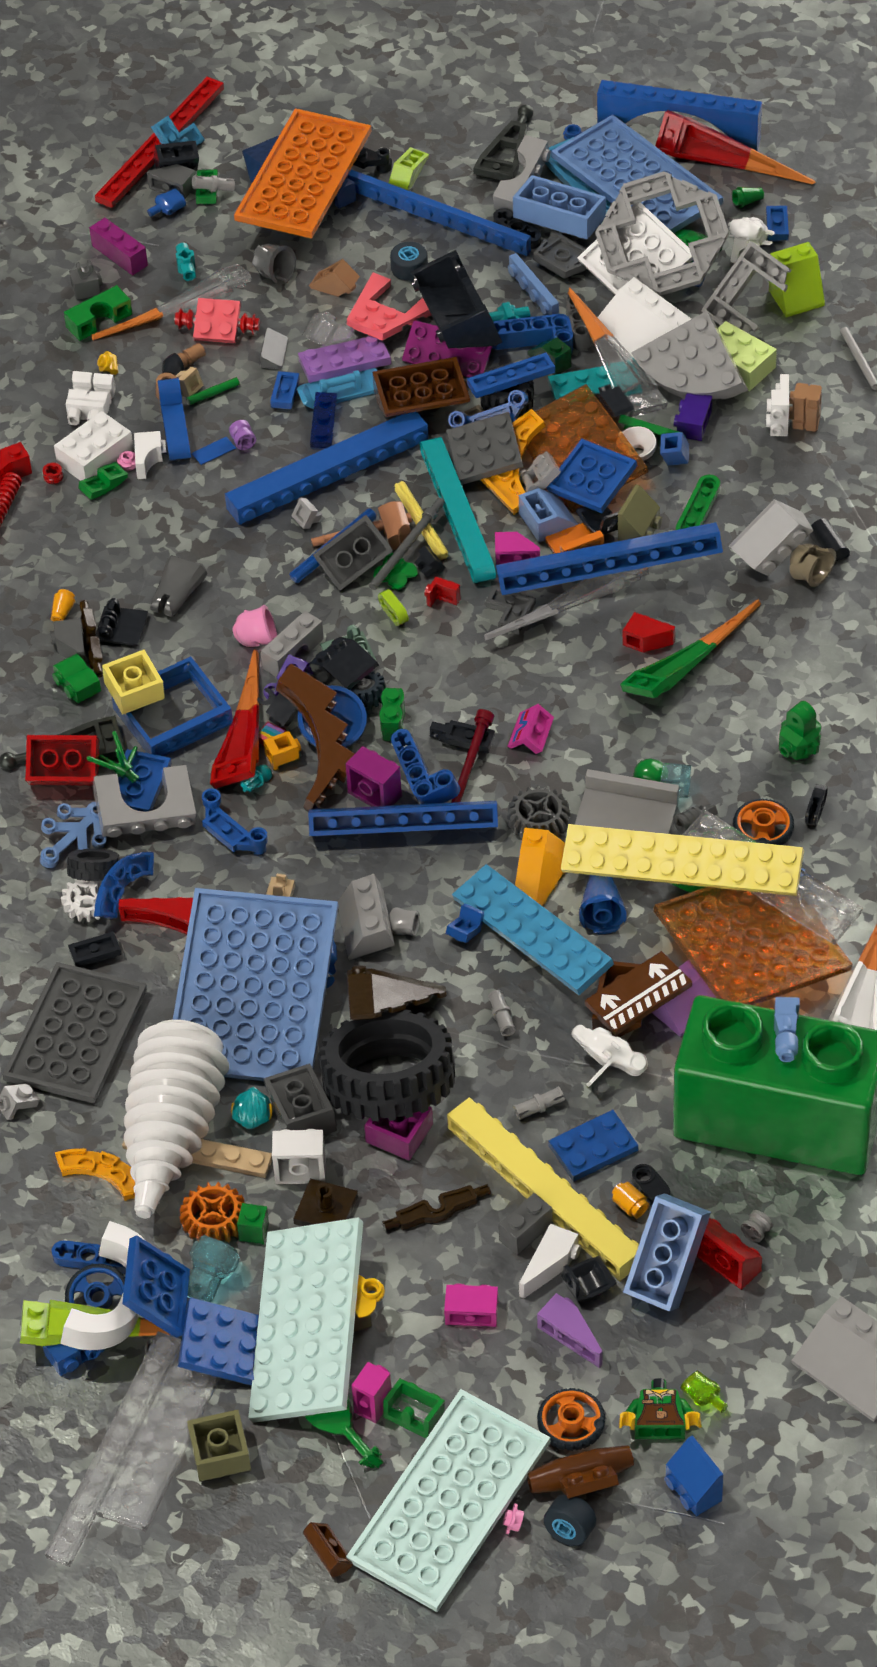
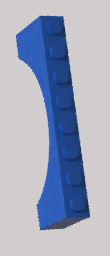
M601 80L597 92V123L612 114L626 124L631 119L650 112L667 110L681 112L706 120L719 128L728 137L758 151L761 140L762 101Z

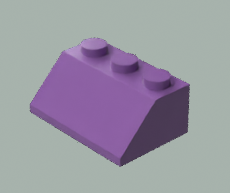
M701 951L679 967L692 980V987L652 1012L679 1037H682L684 1034L692 1003L696 996L703 995L728 1001L733 998V993L718 966Z

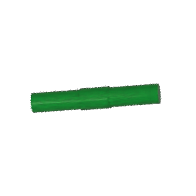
M235 377L187 397V402L189 405L195 404L240 385V382Z

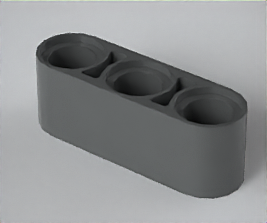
M576 293L579 296V298L586 304L584 296L582 294ZM568 295L566 297V315L570 319L573 332V348L578 351H585L591 346V336Z

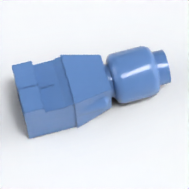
M775 997V1051L783 1062L793 1061L798 1053L796 1029L797 1019L799 1018L800 998Z

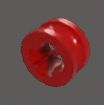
M48 463L43 467L42 471L45 482L56 484L63 479L62 467L58 463Z

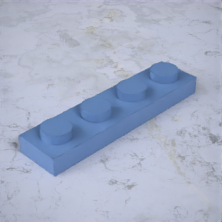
M517 253L510 255L508 272L511 277H515L520 287L527 291L531 300L538 304L544 315L559 314V302Z

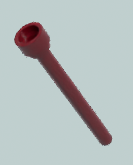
M477 710L474 718L477 727L458 780L460 793L452 799L451 803L461 802L485 729L492 725L495 717L489 710Z

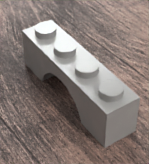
M528 135L524 136L517 149L519 164L524 167V170L516 178L500 181L493 194L494 209H508L513 213V196L531 175L540 177L543 165L550 159L551 151L549 150L548 141Z

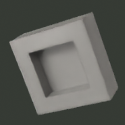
M299 498L291 516L303 529H310L312 523L320 522L322 513L318 512L307 498Z

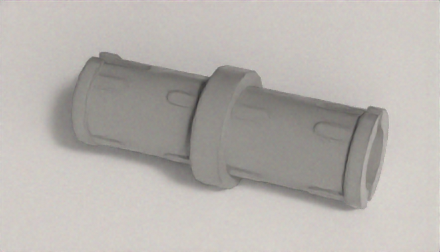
M194 175L192 178V188L207 189L211 192H216V190L233 192L235 181L233 178H218L216 175L211 177Z
M494 990L488 995L493 1008L492 1016L498 1023L501 1035L511 1036L516 1031L511 1018V1008L506 1004L503 992L501 990Z
M558 1086L541 1095L538 1093L534 1094L533 1098L513 1105V1108L516 1110L517 1118L522 1120L534 1113L545 1112L546 1108L564 1102L565 1098L564 1096L562 1097L563 1092Z

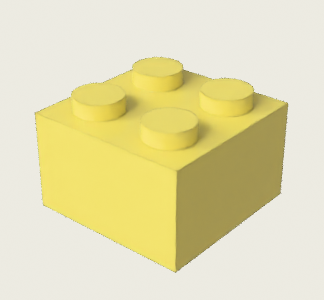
M145 650L102 665L104 683L122 715L165 699L163 680Z

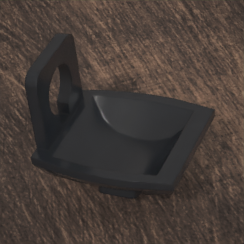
M587 507L576 509L579 518L592 533L600 530L604 535L618 530L619 512L612 513L608 507L603 513Z
M600 1256L584 1260L571 1268L568 1265L563 1266L561 1277L578 1302L595 1297L617 1284Z

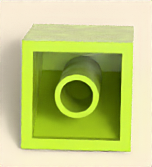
M809 242L770 253L771 256L791 269V272H787L785 284L788 285L786 292L769 281V292L786 317L825 306L818 255Z

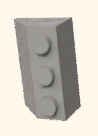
M774 499L729 546L750 567L769 576L806 539L813 529L803 512Z
M375 874L352 881L338 900V909L349 960L395 945L384 891Z

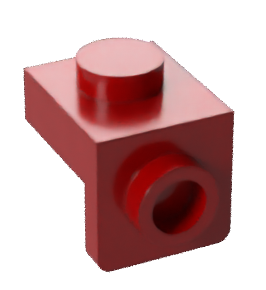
M435 577L432 583L426 586L424 592L427 606L432 607L436 599L457 606L461 600L460 584Z

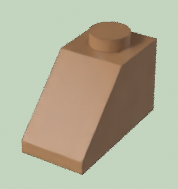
M341 259L319 271L309 287L339 297L344 293H351L356 288L355 283L360 276L344 259Z

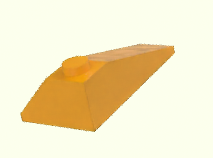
M524 828L515 886L544 907L548 896L557 887L561 876L566 873L561 871L565 842L549 830Z

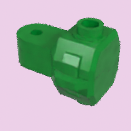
M800 701L787 712L786 720L781 723L779 751L784 757L790 756L795 760L808 758L811 754L816 755L819 752L822 726L816 720V712L808 702Z

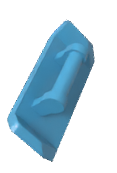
M371 368L360 372L356 370L350 374L298 386L297 391L303 404L312 409L374 394L372 372L377 371V369Z

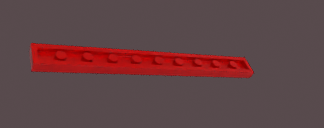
M207 76L169 116L179 132L191 125L224 90L223 82ZM155 133L145 141L97 192L95 202L113 208L154 165L155 145L161 144Z

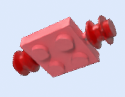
M198 298L196 315H194L192 309H189L188 313H184L182 308H180L179 312L175 313V325H178L179 329L183 325L187 326L188 330L194 326V341L236 344L238 327H240L243 334L247 330H251L252 334L255 335V332L260 329V318H257L256 314L250 318L247 316V313H244L240 319V301Z

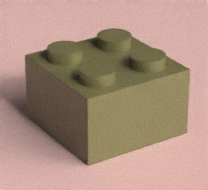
M239 1410L187 1421L199 1482L251 1470L249 1452Z

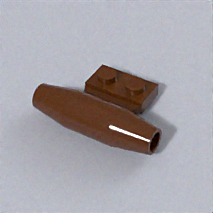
M629 1445L595 1448L555 1459L531 1470L528 1473L527 1481L532 1494L563 1491L567 1498L619 1485L617 1473L633 1467L634 1459Z

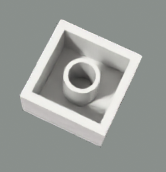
M284 1129L273 1131L272 1160L275 1184H308L310 1178L325 1182L326 1156L323 1130L291 1131Z

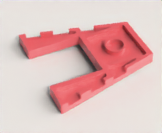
M373 272L350 312L346 326L383 341L402 331L403 326H411L413 321H417L422 316L427 318L431 316V313L423 298L406 313L376 302L375 300L391 287V279Z

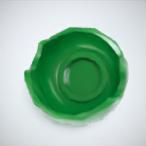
M657 759L641 760L634 769L633 777L663 783L668 782L669 772L667 766Z

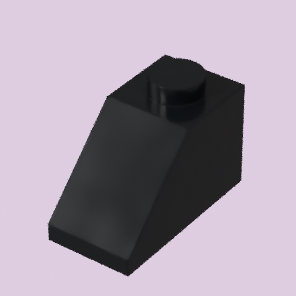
M611 384L599 387V392L593 394L601 419L617 417L635 410L633 404L619 386L611 387Z

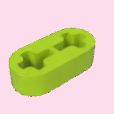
M390 589L378 594V601L382 609L396 626L409 621L405 607Z

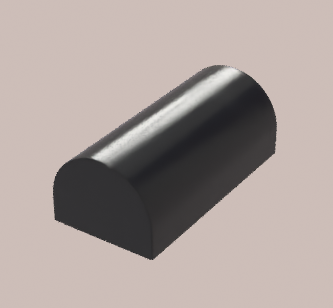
M819 519L811 525L813 531L809 535L817 546L825 549H834L836 561L850 556V550L828 519Z

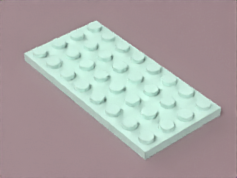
M359 1217L267 1232L253 1368L254 1380L252 1381L248 1419L253 1423L347 1410L363 1221Z
M460 1389L346 1556V1559H349L354 1566L438 1612L528 1477V1473L534 1468L550 1444V1437Z

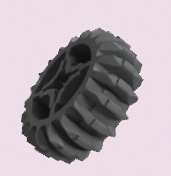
M537 785L534 790L528 787L526 792L519 791L518 796H513L512 802H509L507 819L509 827L513 829L515 835H520L521 840L524 828L549 830L559 837V833L564 834L566 827L570 823V810L567 800H564L563 794L557 795L556 789L549 791L547 786L544 789H540Z

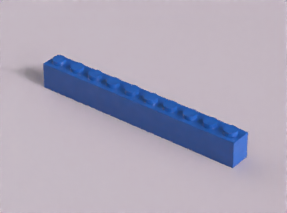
M418 412L399 415L225 493L226 509L239 525L250 521L264 513L270 512L284 504H288L293 500L420 444L421 441L428 440V424Z
M715 522L496 565L501 594L507 595L722 553L723 549L720 531Z

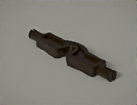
M82 600L79 606L81 609L80 619L84 647L88 654L90 668L100 678L103 676V658L99 637L95 636L96 623L92 608H89V602Z
M486 1184L473 1189L471 1185L441 1193L438 1196L441 1207L438 1209L432 1208L427 1200H421L407 1208L396 1211V1217L382 1221L383 1229L386 1232L400 1226L401 1230H406L422 1223L442 1222L450 1218L454 1212L477 1204V1198L491 1194L490 1187Z

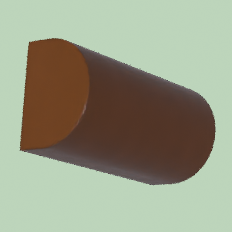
M310 1522L306 1526L303 1535L330 1576L337 1577L347 1572L353 1563L346 1559L348 1553L329 1525L326 1523Z

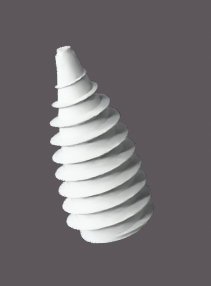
M166 1020L148 1027L140 1034L138 1047L134 1053V1064L130 1072L131 1080L128 1084L129 1096L125 1102L127 1113L124 1116V1126L126 1128L124 1142L128 1148L126 1158L132 1166L130 1174L135 1181L133 1187L135 1193L134 1209L136 1215L144 1219L150 1218L154 1214L162 1195L170 1189L168 1186L170 1181L181 1177L179 1169L191 1165L193 1162L191 1154L196 1153L202 1147L201 1138L205 1137L209 1131L208 1123L215 1116L214 1107L220 1101L219 1091L225 1085L224 1076L229 1070V1062L222 1054L223 1043L219 1036L209 1028L191 1021Z

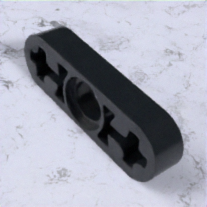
M498 209L493 213V222L511 229L521 227V230L516 231L530 235L531 249L540 246L541 233L539 230L525 221L513 218V213L508 209Z

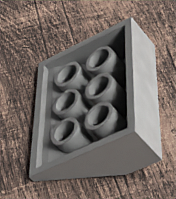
M841 1296L824 1313L791 1360V1363L874 1422L877 1419V1321Z

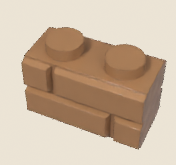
M797 383L795 391L790 392L789 404H793V407L790 406L788 419L792 420L793 429H806L807 431L814 432L818 430L822 387L820 385L811 384L808 386V384Z

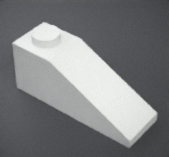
M553 1224L549 1225L519 1282V1297L526 1298L563 1272V1266H569L573 1259L576 1260L578 1258L581 1245L578 1244L577 1233Z

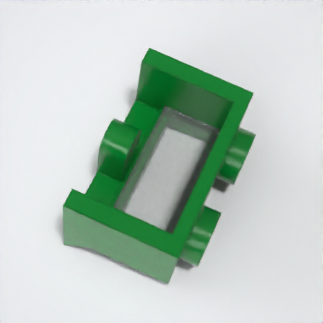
M399 1378L384 1398L383 1418L427 1439L444 1414L445 1400L441 1399L437 1394L429 1393L419 1388L412 1382Z

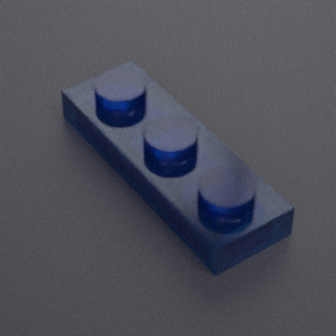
M315 392L310 448H328L332 446L337 393Z

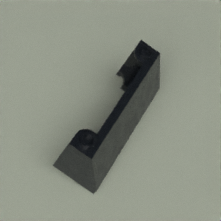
M456 250L411 271L413 280L410 282L415 292L420 291L439 329L435 332L441 343L445 341L448 349L490 347L503 343L485 304H483Z

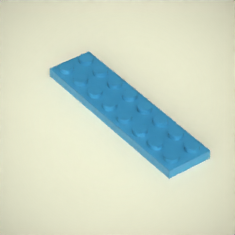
M487 864L452 894L454 900L460 905L468 904L483 911L482 922L578 995L583 993L614 965L611 957Z

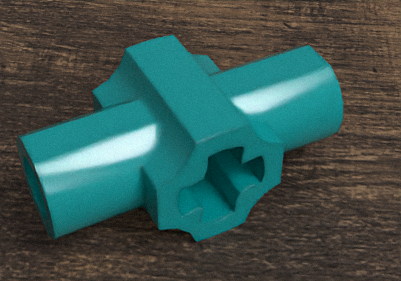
M179 243L176 246L178 273L183 275L184 280L191 281L196 277L194 251L189 249L187 243Z
M510 302L502 303L497 308V311L489 312L493 322L531 317L528 306L515 308V305L510 304Z

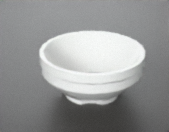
M645 427L628 428L618 436V452L637 462L644 461L654 454L656 450V437L652 431ZM635 448H641L644 450L643 453L640 455H634L631 453L632 450Z

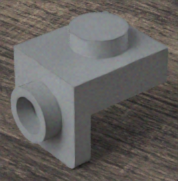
M26 1083L4 1086L0 1094V1111L7 1120H12L18 1109L37 1107L40 1099L30 1085Z

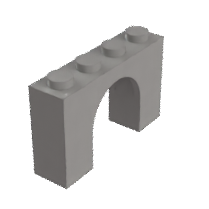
M187 766L163 768L162 782L166 800L159 808L148 812L134 810L124 802L117 774L95 776L93 791L102 837H118L121 834H141L145 831H164L168 828H187L195 825L196 811Z

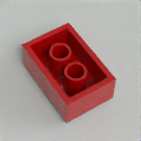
M27 735L25 781L29 785L93 786L94 777L99 776V765L88 761L87 757L91 756L99 759V738L96 735Z

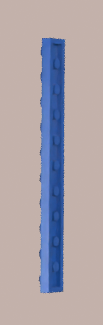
M351 170L347 175V178L355 182V190L358 194L527 256L531 252L530 235Z

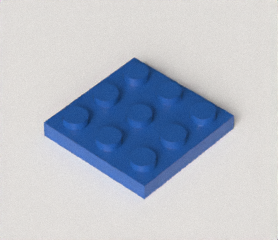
M581 439L560 466L561 473L546 488L550 493L603 513L638 466L637 461Z
M138 1235L129 1238L122 1304L175 1338L182 1336L190 1269Z
M190 1297L187 1303L177 1367L252 1386L259 1315Z

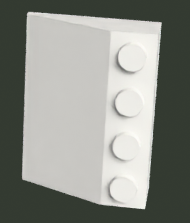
M635 277L620 288L597 317L614 336L613 339H603L636 363L637 361L631 352L691 320L690 317Z

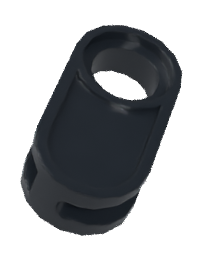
M815 785L807 807L805 824L818 825L826 802L828 786Z
M639 1164L633 1168L632 1184L647 1197V1202H649L650 1206L653 1205L655 1196L664 1193L670 1195L669 1186L652 1166ZM646 1173L650 1175V1179L640 1181L637 1179V1175Z

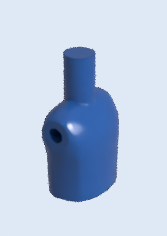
M174 188L156 196V205L148 209L147 213L150 217L161 211L166 215H171L186 206V201L183 195Z

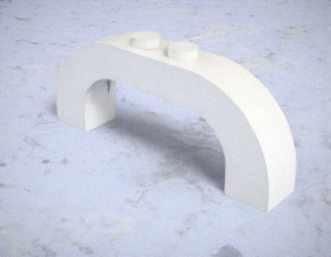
M109 1221L102 1237L98 1256L114 1260L126 1268L129 1238L136 1235L142 1239L144 1238L126 1226ZM123 1294L118 1306L105 1314H89L72 1308L64 1325L60 1344L82 1350L110 1348L124 1341L132 1333L138 1318L143 1317L122 1304Z

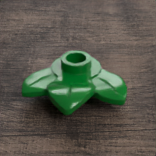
M389 553L383 560V565L375 569L374 577L386 564V562L393 555V553ZM401 558L383 582H387L394 590H401L407 584V577L418 576L417 567L413 563L405 562Z

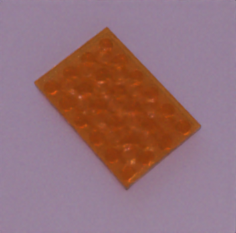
M587 384L535 411L545 422L546 427L531 440L526 448L534 460L537 456L547 451L553 456L560 468L579 441L584 439L637 461L638 466L624 485L649 472L646 464ZM561 497L571 513L576 512V509L585 507Z

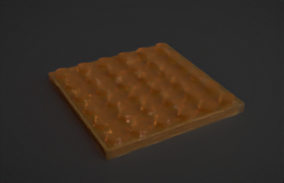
M705 887L655 904L653 912L718 999L756 1005L851 971L853 966L852 962L798 892L797 896Z

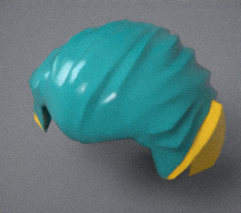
M251 1087L247 1091L240 1093L234 1103H232V1118L243 1127L253 1129L271 1119L273 1105L267 1095L261 1093L255 1087Z

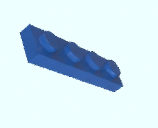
M543 353L467 378V385L475 398H479L555 373V365L548 354Z

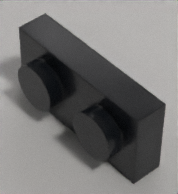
M114 931L68 945L71 958L76 967H83L121 955V949Z

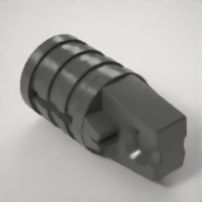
M698 804L685 812L675 815L674 823L677 830L682 835H685L707 824V819L718 814L716 805L708 804L702 807V804Z

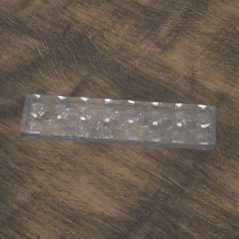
M706 810L683 833L684 836L758 843ZM803 870L800 873L797 896L751 892L834 945L860 916L863 907Z
M182 1339L97 1509V1516L144 1532L147 1531L190 1442L187 1421L202 1417L220 1380L216 1376L177 1367Z

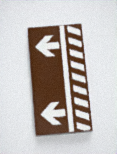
M660 951L587 998L585 1006L616 1036L691 988L692 980Z

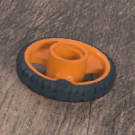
M763 798L748 801L738 808L733 818V831L739 841L751 840L755 843L783 845L791 838L794 830V819L790 810L785 805H782V803L771 799ZM747 822L752 824L751 833L753 837L744 832L741 823ZM776 825H786L785 830L779 836L772 838L775 834Z
M576 1388L561 1389L547 1396L541 1403L537 1414L538 1429L541 1433L549 1436L551 1440L550 1445L558 1447V1449H567V1451L582 1450V1448L585 1449L590 1444H594L602 1435L605 1427V1412L600 1401L594 1395L592 1396L591 1393ZM575 1400L589 1405L596 1416L585 1417L583 1407L575 1402ZM555 1404H559L558 1422L554 1425H547L546 1417L548 1411ZM568 1418H575L576 1420L569 1421V1420H567V1419H568ZM584 1429L589 1432L584 1437L578 1439L562 1438V1435L566 1437H577L583 1432Z

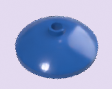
M331 685L328 687L337 692L335 698L337 705L331 714L348 724L346 730L348 737L342 745L347 748L356 743L365 730L367 722L366 709L355 693L344 687ZM298 711L297 720L302 735L308 742L316 746L310 727Z

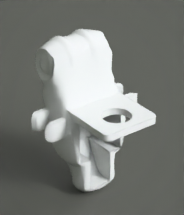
M743 217L741 219H733L728 223V226H730L729 237H734L730 259L732 263L736 262L739 258V252L745 249L750 241L759 247L760 245H771L773 243L766 239L768 235H774V231L768 230L767 226L759 218Z
M577 1025L573 1028L572 1037L603 1066L586 1084L588 1087L608 1066L619 1068L631 1076H639L647 1069L648 1061L645 1055L632 1051L627 1041L622 1040L620 1037L612 1036L610 1031L601 1027L591 1030L583 1025Z

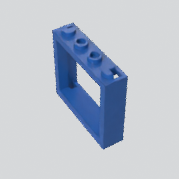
M191 656L158 671L163 680L164 690L191 679L214 709L150 739L131 712L122 715L112 697L113 709L145 752L159 756H166L231 725L233 721L231 707Z

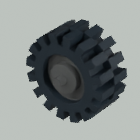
M372 671L351 688L350 691L360 698L364 707H368V710L372 709V706L378 707L379 703H382V692L386 688L384 677L379 672L375 674V671Z

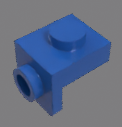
M463 904L459 917L447 925L446 934L454 937L457 941L467 943L480 933L484 912L468 904Z

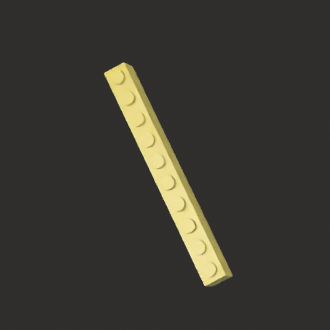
M469 1097L447 1114L448 1129L526 1199L535 1193L552 1207L553 1223L558 1227L577 1233L578 1244L581 1245V1248L592 1258L600 1256L610 1273L619 1282L629 1275L639 1244L624 1235L623 1230L618 1225H613L607 1220L605 1214L600 1209H595L590 1205L583 1194H578L572 1189L566 1179H561L555 1174L553 1168L548 1163H543L537 1158L536 1153L531 1148H526L520 1143L519 1138L514 1133H509L497 1118H492L480 1103L476 1104Z

